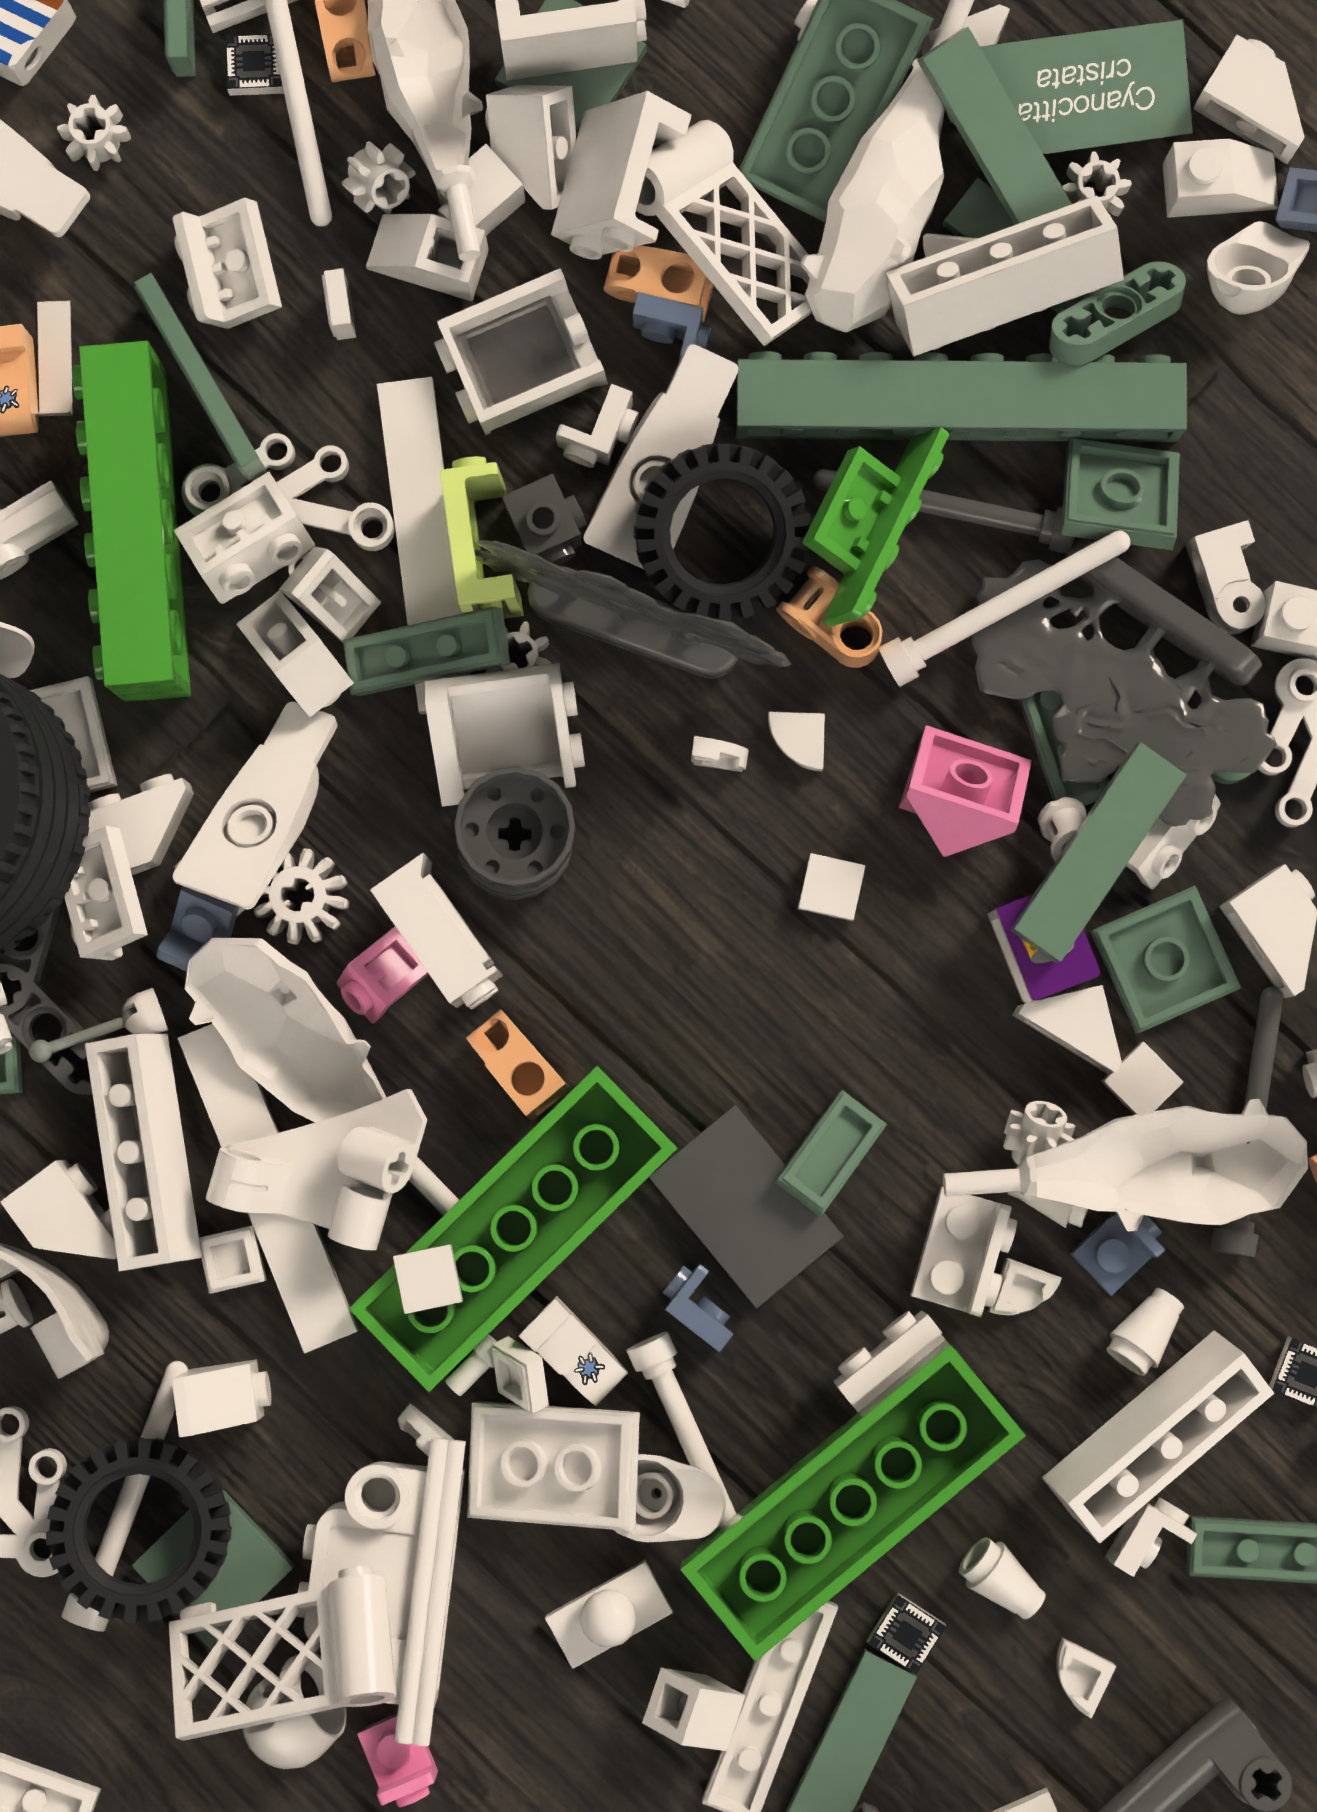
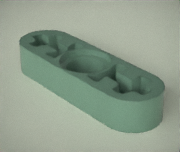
M1147 263L1124 276L1123 281L1106 286L1062 311L1052 322L1049 340L1051 354L1062 363L1084 365L1176 313L1181 307L1186 278L1184 273L1170 263ZM1112 307L1127 310L1132 316L1125 319H1116L1105 314L1104 310Z

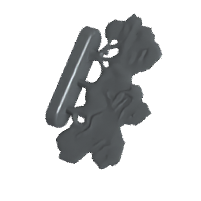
M1078 538L1072 548L1066 553L1064 559L1094 542L1089 539ZM1117 557L1077 577L1094 590L1093 596L1087 598L1062 596L1059 588L972 635L971 645L978 655L975 670L980 691L985 694L1020 699L1033 696L1037 692L1055 690L1062 697L1063 705L1053 716L1056 739L1065 746V751L1060 756L1062 781L1102 783L1109 774H1112L1121 766L1134 745L1142 742L1184 772L1186 777L1159 816L1167 825L1174 827L1186 825L1190 819L1201 820L1210 817L1213 813L1212 802L1215 795V784L1211 774L1214 771L1254 773L1277 745L1275 738L1267 733L1269 720L1266 717L1263 703L1251 698L1223 700L1212 695L1208 679L1210 674L1214 672L1234 685L1244 686L1253 679L1262 667V663L1257 655L1243 643ZM1040 559L1025 561L1008 578L984 577L982 579V587L976 594L979 605L1040 573L1051 565ZM1049 596L1060 601L1057 606L1047 609L1042 605L1045 598ZM1115 604L1148 627L1145 635L1135 648L1122 650L1114 647L1104 639L1100 630L1099 616L1107 607ZM1071 609L1070 613L1076 617L1081 611H1084L1086 614L1078 624L1070 628L1057 629L1050 623L1051 617ZM1088 624H1092L1094 627L1093 638L1087 641L1082 630ZM1163 637L1198 661L1199 664L1196 669L1174 679L1167 675L1161 661L1155 657L1153 648L1160 638ZM1196 690L1202 697L1201 704L1197 709H1190L1187 703Z
M477 541L481 547L489 552L476 549V560L488 565L495 572H501L504 575L512 574L515 580L529 582L527 596L530 608L536 616L546 622L704 678L715 679L725 676L733 670L738 659L756 665L771 664L778 667H788L791 665L784 653L775 651L772 646L757 636L749 635L731 621L713 619L683 611L675 605L626 587L624 583L612 576L586 570L576 571L565 566L555 565L538 555L499 541Z

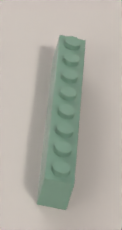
M760 351L750 353L748 359H738L736 438L910 440L913 436L942 427L949 433L947 440L1069 441V438L1106 442H1178L1187 430V363H1171V357L1166 355H1145L1137 358V362H1115L1114 356L1103 354L1084 365H1068L1058 361L1052 354L1030 355L1026 357V362L1004 361L1003 355L995 353L976 354L970 357V361H948V355L942 353L919 354L915 356V361H895L891 354L883 352L865 353L859 356V360H837V355L830 352L807 353L804 355V360H782V356L779 353Z

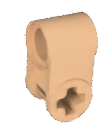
M814 565L811 566L806 572L808 576L807 581L788 603L782 601L777 606V612L795 630L816 642L841 664L853 668L868 665L876 658L879 652L882 638L880 621L869 611L861 619L832 627L822 622L839 583L824 570ZM858 626L868 631L872 641L864 649L852 650L844 645L840 636L847 628Z

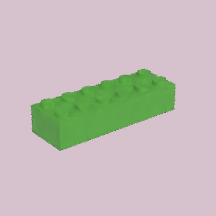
M148 341L79 346L81 365L72 366V383L76 399H83L85 421H77L76 438L80 455H87L89 476L81 477L80 493L84 511H91L93 533H85L84 547L88 566L96 567L97 589H90L88 595L91 620L93 623H100L101 645L93 646L95 676L97 680L104 679V686L124 702L190 697L191 688L180 543L174 532L178 528L166 368Z
M596 1066L406 1252L410 1253L452 1244L463 1298L462 1302L404 1314L394 1264L349 1310L415 1379L430 1392L678 1148Z
M945 1340L681 1560L680 1570L756 1662L1026 1435L952 1345Z

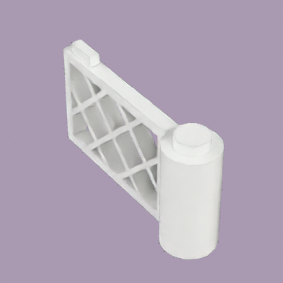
M701 120L688 128L686 136L667 141L651 151L636 211L646 216L656 215L762 345L766 346L812 314L806 296L792 292L790 275L803 278L809 284L810 277L801 265L804 255L809 254L733 163L734 150L725 130L710 120ZM726 185L741 203V211L720 205L719 189ZM688 211L707 217V233L694 230L681 213ZM720 221L741 227L742 244L720 237ZM755 232L767 235L776 245V254L755 248ZM721 254L742 260V277L727 271L721 263ZM756 264L777 270V287L756 281ZM756 297L778 303V321L773 324L769 322L757 307Z
M355 1566L345 1568L338 1572V1579L330 1582L327 1587L216 1611V1604L212 1602L186 1607L180 1611V1620L169 1622L175 1736L183 1741L345 1706L362 1707L389 1702L397 1696L386 1579L383 1576L373 1575L372 1567ZM317 1606L319 1626L307 1643L304 1644L287 1629L301 1609ZM281 1614L277 1621L270 1616ZM259 1618L271 1630L252 1656L239 1646L235 1640L249 1620ZM229 1625L225 1632L218 1628ZM207 1630L218 1639V1642L199 1667L189 1659L188 1634ZM283 1637L298 1649L300 1653L282 1679H280L266 1668L263 1663ZM319 1648H321V1657L316 1653ZM230 1649L247 1664L229 1690H227L210 1675ZM311 1660L322 1669L324 1695L303 1698L292 1689V1686ZM190 1672H192V1673L194 1674V1676L192 1677L191 1680H190ZM258 1672L276 1687L261 1708L251 1710L239 1698ZM206 1684L221 1696L222 1700L209 1719L193 1722L192 1701L203 1685ZM286 1695L293 1700L281 1704ZM233 1707L240 1712L228 1715Z

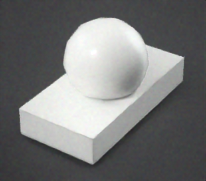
M643 1560L548 1613L545 1619L569 1664L574 1669L609 1648L623 1644L634 1634L672 1614L673 1609L647 1561Z

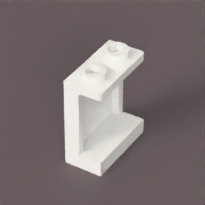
M495 0L507 81L637 62V42L647 40L645 0H618L617 2L520 16L518 0Z
M649 91L584 111L551 235L570 244L569 249L571 252L587 259H600L602 255L617 251L629 252L634 247L656 242L659 230L637 219L635 215L653 145L686 136L691 114Z
M559 663L425 681V707L442 807L459 805L460 800L464 796V789H469L475 781L493 770L510 767H521L539 771L548 778L561 776L564 777L565 788L576 787L574 768L585 767L581 733L569 734L567 717L578 715L574 683L573 681L562 683Z

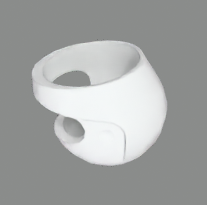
M298 1654L290 1657L285 1662L279 1676L280 1679H282ZM310 1660L304 1670L314 1679L319 1695H324L322 1669ZM300 1675L292 1689L303 1697ZM264 1678L250 1693L246 1706L251 1710L261 1708L276 1686ZM286 1695L281 1704L293 1700ZM346 1706L243 1728L244 1738L253 1753L273 1767L281 1769L305 1767L321 1757L344 1732L346 1726Z

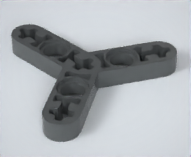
M62 902L57 909L51 912L49 919L37 928L39 934L34 947L24 952L10 948L5 951L4 955L0 956L1 984H3L2 976L7 974L9 980L20 982L22 989L13 994V1004L9 1005L7 1002L6 1005L0 1006V1014L4 1015L9 1031L28 1050L31 1044L36 1041L32 1034L33 1023L42 1014L51 1013L59 1019L62 1026L60 1038L85 1030L39 983ZM91 1039L71 1047V1049L80 1058L87 1060L85 1044L96 1041ZM65 1049L52 1053L47 1061L41 1062L72 1093L92 1095L90 1080L83 1079L77 1083L74 1079L78 1068L68 1057L62 1056L58 1064L53 1060L54 1055L59 1054Z

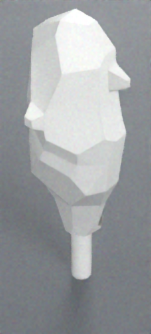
M368 0V35L372 61L380 75L386 108L414 143L438 191L447 194L459 259L462 261L475 260L480 257L481 251L469 194V188L475 182V173L471 166H468L471 139L470 116L481 112L483 105L481 100L469 92L470 56L468 28L456 0Z
M950 0L930 50L964 27L974 0ZM917 59L911 65V74L888 108L861 138L828 201L827 219L818 254L804 255L801 262L802 267L810 277L805 296L815 320L834 330L849 332L885 316L891 305L885 272L913 262L921 231L932 214L944 179L939 142L945 107L921 69Z
M211 938L190 958L185 990L193 998L195 1004L189 1019L195 1025L212 1022L232 1051L238 1066L293 1112L313 1122H318L386 1098L367 1060L371 1046L365 1040H356L345 1018L318 990L306 971L290 962L262 938ZM417 1157L409 1181L444 1216L459 1199Z
M1249 1099L1241 1114H1222L1201 1110L1192 1106H1181L1116 1118L1080 1138L1026 1157L1016 1169L943 1174V1189L945 1197L1020 1191L1022 1195L1049 1199L1095 1211H1113L1118 1215L1126 1231H1137L1144 1215L1182 1223L1223 1225L1249 1214L1280 1208L1308 1169L1307 1141L1286 1117L1268 1115L1260 1099Z

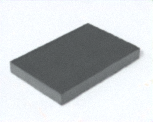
M734 1105L654 1171L649 1178L757 1309L844 1236L825 1213L818 1216L774 1182L785 1167V1164L740 1109Z

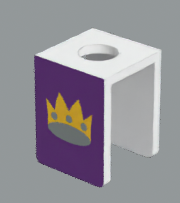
M1034 894L998 907L987 914L1023 1003L1047 997L1096 978L1100 974V969L1084 929L1059 963H1055L1010 931Z

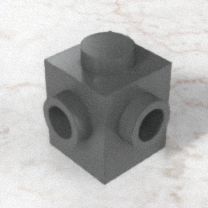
M553 474L502 496L505 511L524 551L538 555L555 565H561L576 555L574 549L582 545L579 529L587 526V523L575 496L571 495L564 499Z

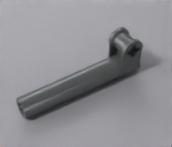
M1226 1696L1098 1812H1176L1216 1776H1219L1232 1794L1241 1802L1264 1812L1276 1811L1284 1806L1290 1798L1293 1788L1292 1779L1287 1768L1263 1741L1255 1725ZM1256 1770L1266 1773L1263 1782L1267 1788L1263 1793L1254 1790L1256 1781L1252 1775Z

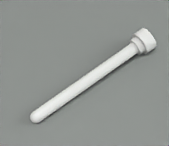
M260 0L265 1L310 218L316 226L323 227L331 222L332 211L287 0Z
M1115 531L915 641L912 637L903 641L897 637L879 647V651L898 686L901 687L919 677L918 671L927 666L925 660L1122 554L1130 546V537L1124 531Z
M663 1332L633 1345L626 1351L635 1371H642L645 1380L652 1379L690 1466L708 1472L722 1485L726 1496V1508L718 1526L719 1529L736 1515V1511L672 1369L677 1366L673 1356L677 1354V1351L669 1333Z
M174 1361L167 1366L140 1438L164 1440L175 1412L172 1378L188 1370L183 1362ZM137 1474L125 1477L95 1557L98 1565L110 1576L114 1575L148 1484L149 1475ZM70 1593L61 1617L83 1628L105 1631L109 1620L98 1616L99 1612L90 1607L88 1609L82 1607L76 1602L78 1600L76 1595Z

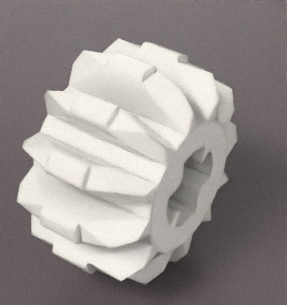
M303 849L298 866L295 865L294 858L288 852L282 862L284 870L280 873L276 871L272 878L271 886H267L261 897H269L270 901L260 904L254 909L255 915L259 918L276 914L268 924L267 932L272 936H276L288 925L287 941L294 945L299 943L303 927L306 928L312 942L317 943L321 941L322 933L317 924L321 920L328 927L337 930L340 922L337 918L328 914L330 907L341 910L349 907L347 899L340 896H332L331 892L342 889L347 885L346 878L340 875L325 880L335 863L326 857L313 869L314 852L311 849ZM301 883H309L305 888L314 894L313 902H304L300 911H292L296 904L288 900L289 891H298Z

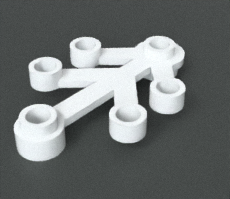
M280 433L266 436L261 442L260 447L255 450L266 469L284 470L295 459V449L290 439ZM282 443L287 446V453L283 459L271 460L268 457V450L273 444ZM328 445L322 447L317 451L312 461L276 482L303 525L351 535L359 547L368 551H377L385 548L394 537V521L389 511L380 504L364 503L351 512L295 499L323 481L338 482L347 475L349 470L348 459L344 451L337 446ZM335 455L341 458L340 468L332 473L325 472L321 467L322 461L327 456ZM236 463L227 468L216 464H202L192 469L185 477L182 484V498L188 510L195 516H198L243 488L241 486L247 483V480ZM210 484L218 485L220 487V495L215 501L206 502L202 500L201 492L205 486ZM372 520L379 521L383 525V531L378 537L367 538L363 535V527L367 522ZM308 552L288 566L289 575L298 567Z
M1306 658L1289 662L1279 671L1276 677L1275 694L1282 707L1270 735L1276 740L1277 745L1275 749L1281 753L1282 762L1279 767H1271L1264 761L1258 768L1259 771L1266 775H1276L1289 767L1292 753L1288 745L1303 718L1311 740L1287 794L1281 797L1275 806L1276 818L1282 825L1287 827H1297L1310 819L1313 811L1310 798L1317 785V661ZM1305 676L1312 681L1314 688L1311 695H1302L1297 691L1295 683L1298 677ZM1288 800H1296L1301 804L1303 812L1300 819L1293 820L1286 815L1285 804Z
M8 1406L0 1410V1518L15 1534H0V1558H16L21 1568L27 1573L37 1577H49L58 1573V1570H53L49 1558L38 1557L34 1552L33 1545L38 1538L46 1539V1532L49 1531L50 1519H47L49 1508L54 1504L57 1497L55 1493L60 1485V1479L66 1472L67 1462L60 1451L52 1448L44 1449L31 1458L29 1474L37 1483L33 1517L19 1501L22 1437L28 1430L29 1418L20 1407ZM5 1414H13L17 1417L19 1429L16 1434L11 1435L3 1431L1 1420ZM44 1456L53 1458L57 1464V1472L53 1477H46L39 1470V1461Z

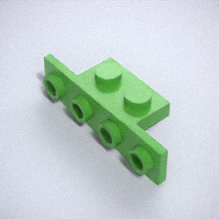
M937 427L911 437L895 472L860 446L847 451L802 542L844 574L822 619V622L829 627L861 619L872 608L877 596L874 589L883 571L890 567L898 555L899 545H897L902 531L905 525L916 516L921 507L922 501L919 496L927 480L936 473L942 464L944 454L941 451L949 436V433L942 427Z

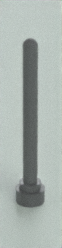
M818 470L813 476L815 488L819 491L827 492L837 471ZM922 490L919 496L922 503L918 512L1039 537L1038 543L1048 544L1049 551L1066 554L1073 546L1075 537L1061 535L1063 507L1057 506L1056 512L1045 510L1044 515L927 490Z
M1268 987L1261 993L1243 1110L1249 1099H1260L1265 1110L1267 1109L1283 1005V994L1276 987ZM1250 1214L1219 1225V1228L1213 1227L1210 1250L1255 1258L1259 1235L1253 1234L1255 1223L1249 1222Z

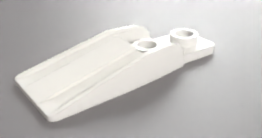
M0 120V214L15 221L20 220L21 215H23L55 237H62L90 200V193L82 185L56 170L47 158Z
M689 344L686 347L666 393L661 392L658 394L630 437L584 532L583 539L586 544L643 569L638 560L636 539H634V526H636L637 518L635 512L638 501L641 502L645 493L644 488L649 480H652L658 474V469L667 461H672L678 457V454L688 449L692 450L701 447V445L713 444L720 421L718 415L738 373L737 364L695 344ZM699 485L686 494L673 514L670 528L673 550Z
M289 702L286 704L264 745L260 744L236 775L175 869L172 877L176 884L244 909H251L256 905L304 829L318 791L319 773L316 765L338 726L333 715L318 711L309 718L298 703Z

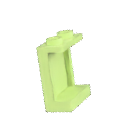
M479 456L457 459L452 462L453 468L440 470L458 605L462 613L495 606L502 608L504 619L524 616L521 594L513 575L485 578L483 563L478 562L475 557V550H481L480 545L477 543L480 540L475 503L480 500L500 498L506 495L505 483L496 462L486 463V458Z

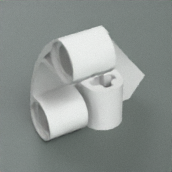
M405 1089L382 1100L322 1121L261 1138L231 1143L225 1148L219 1149L205 1199L214 1205L233 1211L278 1213L329 1229L328 1237L338 1243L363 1250H377L392 1194L402 1189L411 1176L427 1118L412 1089Z
M0 1243V1282L21 1271L47 1295L57 1311L30 1328L57 1378L60 1379L103 1355L109 1340L108 1326L95 1304L83 1290L58 1268L36 1255L14 1246Z

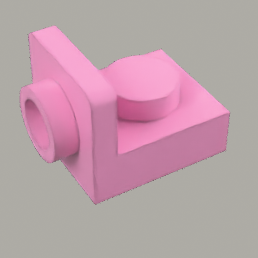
M395 926L347 965L338 979L337 985L341 989L342 998L348 1007L359 1015L364 1014L371 1023H375L394 1002L429 975V973Z
M396 1713L359 1729L357 1735L379 1787L376 1795L380 1805H385L395 1800L398 1807H403L424 1798L430 1793L428 1786L435 1782L438 1769L428 1746L394 1742L398 1715Z

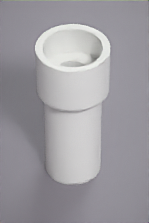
M489 1334L445 1380L446 1384L457 1395L462 1396L489 1367H494L492 1344L497 1341Z

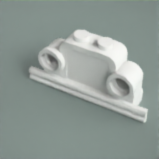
M431 1437L428 1466L385 1461L374 1462L364 1466L348 1482L345 1491V1501L330 1506L319 1519L317 1525L307 1524L305 1531L303 1559L312 1560L310 1580L309 1582H300L298 1593L327 1587L330 1582L338 1579V1572L340 1570L355 1566L372 1567L373 1575L383 1576L386 1579L397 1696L395 1699L385 1703L399 1705L394 1740L396 1743L429 1746L433 1712L439 1694L465 1469H463L466 1441ZM317 1606L303 1608L296 1616L305 1618L304 1630L308 1639L319 1626Z

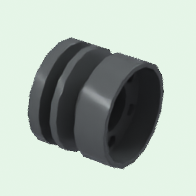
M510 767L493 770L475 781L460 800L454 823L456 845L461 866L475 885L492 896L511 900L537 896L556 884L569 865L575 834L572 806L560 786L539 771L521 767ZM510 827H519L521 836L531 839L522 841L520 850H509L508 841L499 839V837L508 836Z

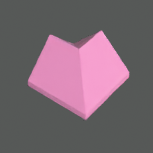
M926 725L899 808L918 815L943 857L1009 835L1016 831L1019 823L1032 760Z

